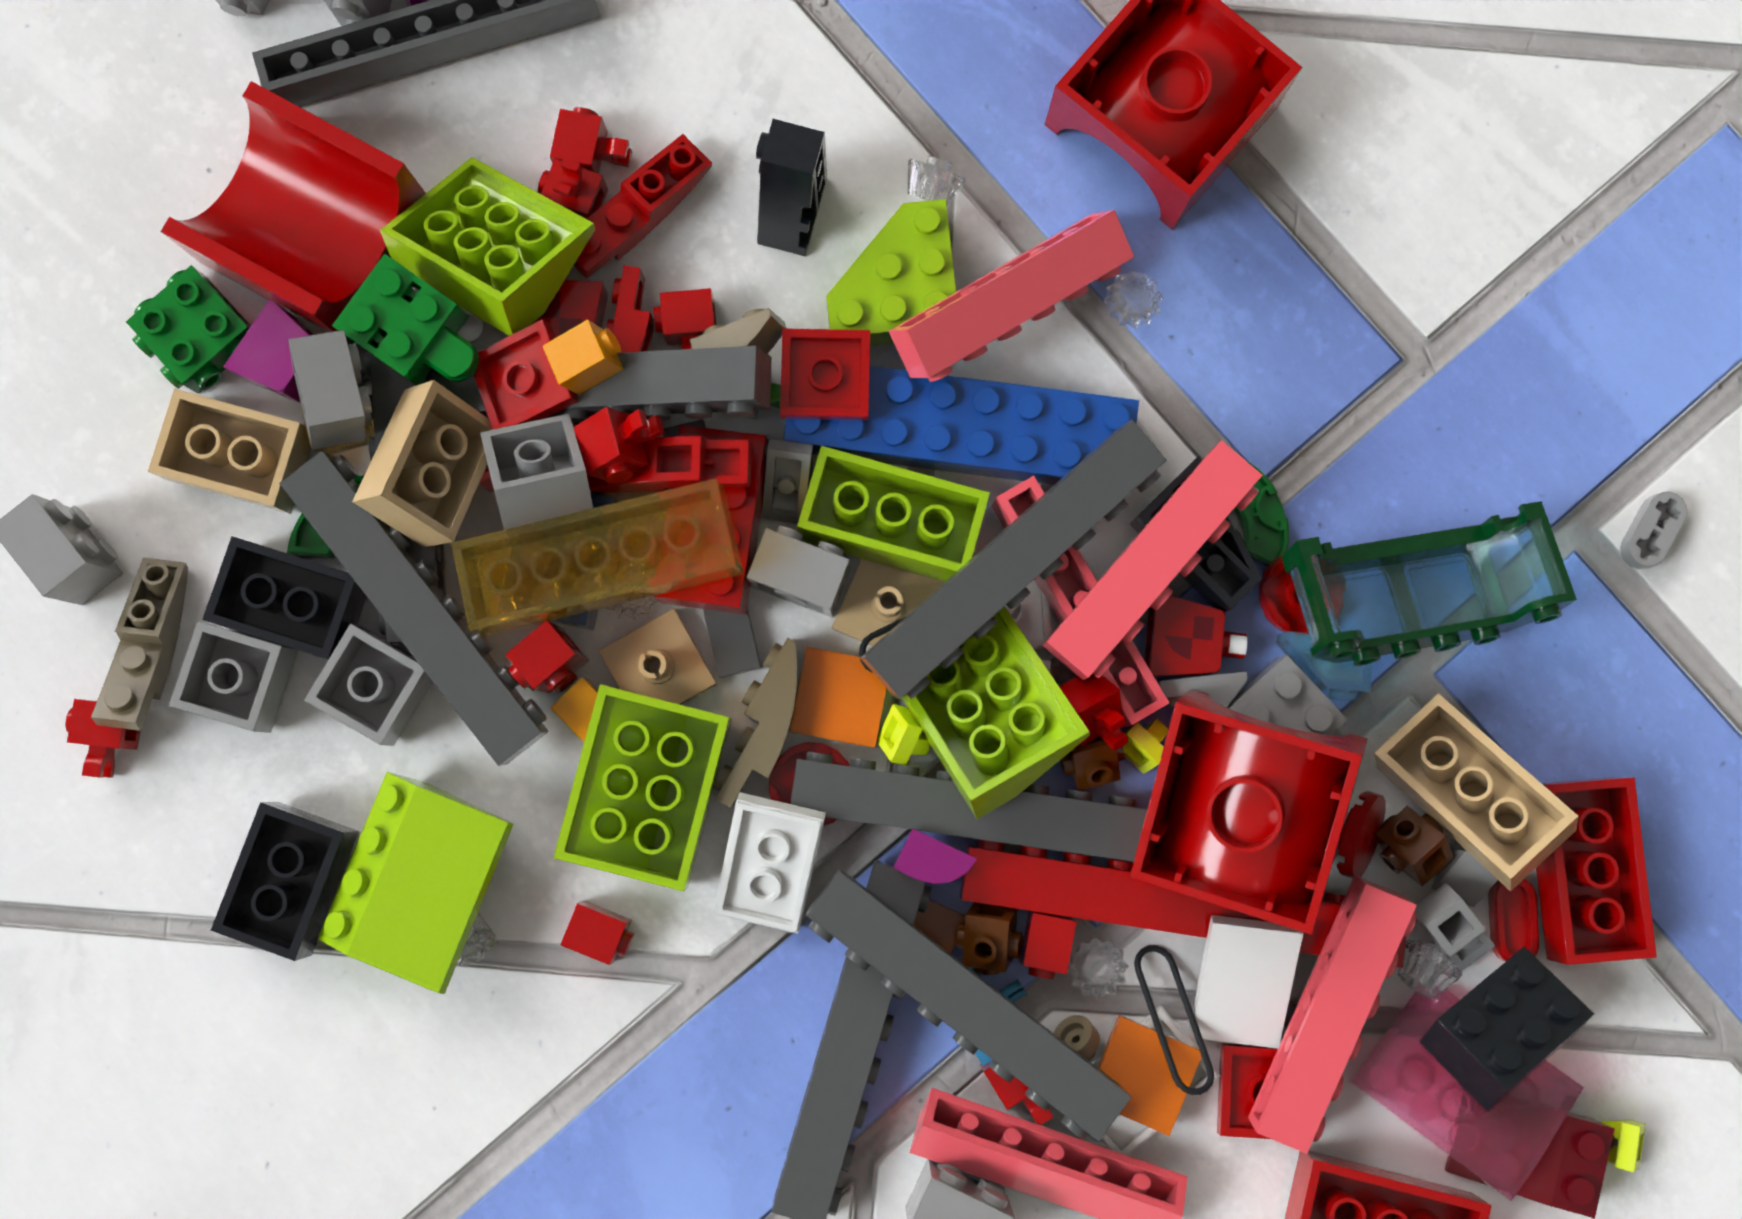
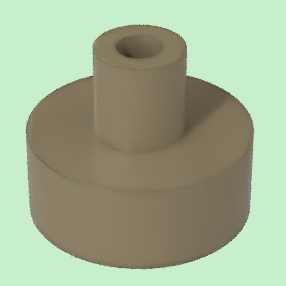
M1080 1015L1068 1017L1054 1031L1056 1036L1089 1061L1095 1056L1100 1043V1035L1086 1017Z

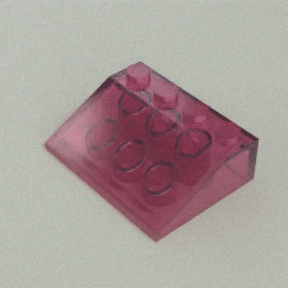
M1425 976L1350 1083L1505 1199L1512 1201L1541 1160L1584 1087L1548 1061H1545L1487 1112L1419 1043L1434 1022L1460 1000L1431 978Z

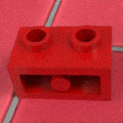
M548 620L505 654L513 664L508 668V671L524 689L529 687L532 691L538 690L546 693H551L553 690L561 693L578 678L575 672L589 661L564 629Z

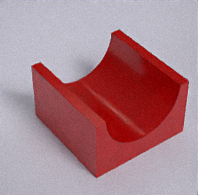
M1130 0L1055 85L1044 125L1056 135L1063 129L1079 130L1100 140L1118 153L1139 173L1150 187L1160 207L1161 215L1159 220L1173 230L1279 107L1303 67L1221 0Z
M251 81L242 95L249 110L248 140L243 157L232 180L220 197L204 212L188 220H175L169 217L160 232L201 264L267 300L271 299L289 312L328 333L338 331L332 326L382 256L386 254L390 257L380 230L425 195L426 192L403 162Z
M1191 689L1175 702L1130 878L1312 935L1368 738L1354 734L1346 736L1323 735L1276 725L1233 711L1214 702L1209 698V694Z

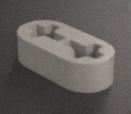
M1661 492L1647 498L1643 502L1620 546L1621 556L1625 563L1636 569H1644L1655 566L1664 560L1688 514L1687 505L1682 497L1673 492ZM1667 504L1666 513L1671 518L1662 520L1656 525L1661 516V512L1656 507ZM1651 535L1646 548L1652 553L1651 555L1640 557L1641 548L1636 543L1647 540Z

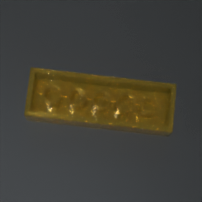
M717 478L451 543L468 628L470 632L482 636L744 574L725 489Z

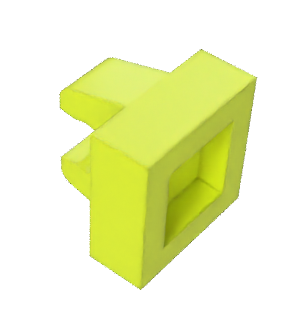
M893 704L876 741L890 762L906 766L911 754L926 756L931 747L927 738L923 735L922 727L909 709L905 706Z
M1158 718L1145 728L1137 722L1123 732L1128 736V743L1122 746L1125 758L1140 772L1145 774L1159 765L1164 748L1160 742L1167 735L1168 728Z
M1629 1119L1601 1121L1615 1128L1613 1136L1619 1140L1618 1145L1616 1144L1610 1148L1608 1162L1614 1164L1615 1168L1631 1172L1637 1171L1641 1164L1646 1123Z

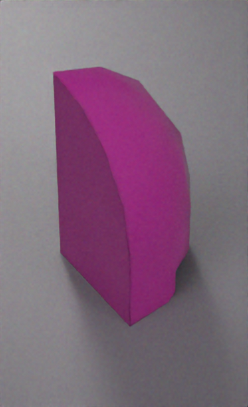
M912 829L893 868L914 879L937 885L954 882L967 874L977 858Z

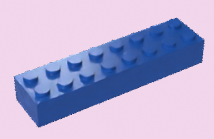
M869 366L868 420L786 419L783 441L813 445L812 454L819 455L821 446H825L886 464L1025 481L1035 476L1038 483L1055 485L1121 425L1130 420L1137 424L1139 400L946 376L937 381L929 382L928 378H910L907 370Z

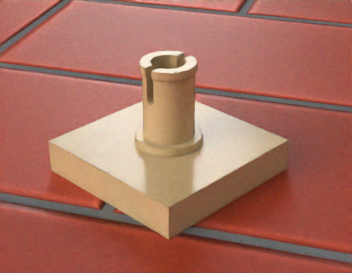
M861 559L832 625V630L862 642L870 633L908 616L944 582ZM887 633L874 638L868 645L873 647Z
M675 609L668 611L599 650L601 657L621 690L682 705L717 685Z

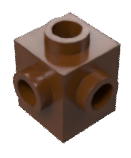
M1099 736L1082 747L1080 745L1075 747L1060 760L1064 775H1072L1078 791L1121 780L1119 762L1125 760L1123 747L1114 751Z
M1408 805L1397 815H1392L1386 819L1380 830L1375 834L1382 849L1379 856L1383 862L1397 874L1404 871L1422 887L1454 859L1447 837L1443 834L1444 831L1439 823L1426 813L1420 816Z
M974 902L965 914V924L960 923L957 933L956 948L957 950H963L962 963L967 967L974 968L975 972L982 975L1006 973L1013 959H1019L1022 949L1023 934L1016 931L1018 909Z

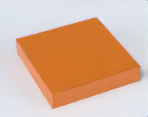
M806 647L790 732L875 748L887 688L874 673L865 669L860 661V657Z
M1118 1014L1097 1067L1124 1087L1132 1096L1120 1112V1115L1170 1136L1187 1093L1177 1087L1172 1078L1156 1030ZM1165 1035L1181 1081L1190 1087L1202 1057L1200 1050Z

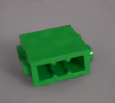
M192 265L186 270L173 274L167 281V286L155 297L141 302L136 307L134 315L126 321L137 334L132 340L138 348L150 358L156 355L164 364L160 372L178 389L184 385L196 393L210 389L221 380L222 372L226 370L223 366L251 327L248 321L208 277Z

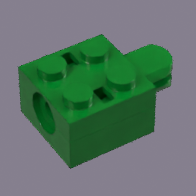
M386 254L382 256L332 325L338 331L344 330L345 336L415 385L421 384L431 369H434L451 381L463 382L475 374L479 365V355L475 347L457 334L470 316L455 302ZM375 341L379 344V346L376 347L372 343Z

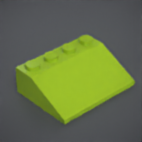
M471 157L383 227L380 232L389 255L393 260L461 308L510 336L530 326L545 313L594 233L595 226L593 222Z
M1005 606L993 616L997 623L992 629L979 639L972 635L960 645L964 653L946 669H943L939 664L927 675L931 682L924 690L912 699L907 694L902 697L905 705L922 727L923 734L976 819L983 817L1018 796L1090 736L1089 730Z
M600 684L553 858L684 892L689 887L714 791L713 785L717 780L732 718Z
M386 772L320 931L318 940L356 960L434 992L445 994L514 824L428 783Z

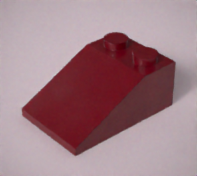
M1463 1088L1445 1171L1551 1207L1595 1218L1615 1128L1590 1117L1509 1095L1505 1096L1487 1112Z

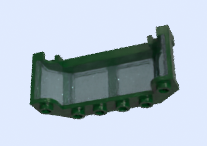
M1542 501L1520 505L1518 507L1520 514L1515 517L1500 519L1499 515H1495L1480 525L1332 548L1331 542L1321 545L1319 537L1297 540L1282 556V561L1286 573L1291 575L1313 645L1310 648L1312 657L1332 663L1353 661L1354 666H1363L1381 659L1382 655L1394 654L1395 659H1402L1420 653L1421 648L1434 647L1435 652H1442L1461 645V641L1473 640L1475 645L1486 644L1501 637L1500 633L1532 622L1541 624L1560 618L1562 616L1561 610L1576 601L1577 598Z

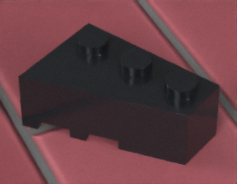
M772 119L769 133H761L756 150V159H760L758 171L760 174L757 244L806 257L827 181L825 132Z
M1200 456L1190 463L1130 523L1138 533L1142 531L1202 461ZM1227 516V517L1225 518V520H1227V521L1231 524V522H1230V520H1229V518H1228V516ZM1232 524L1214 544L1206 540L1196 552L1202 559L1184 578L1213 608L1224 612L1232 610L1262 580L1238 530H1235Z

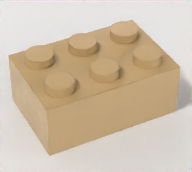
M435 380L406 388L352 502L423 547L454 542L488 464L480 432L493 430L490 420Z
M174 388L148 472L171 482L291 514L294 502L279 483L308 461L312 447L307 427L299 422Z

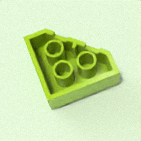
M946 199L903 203L826 295L829 329L870 330V346L894 344L888 332L889 330L956 292Z

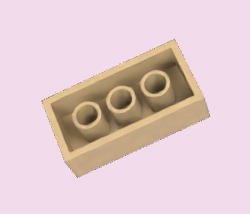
M1439 693L1374 752L1377 769L1426 814L1433 817L1444 831L1509 891H1512L1577 830L1578 815Z

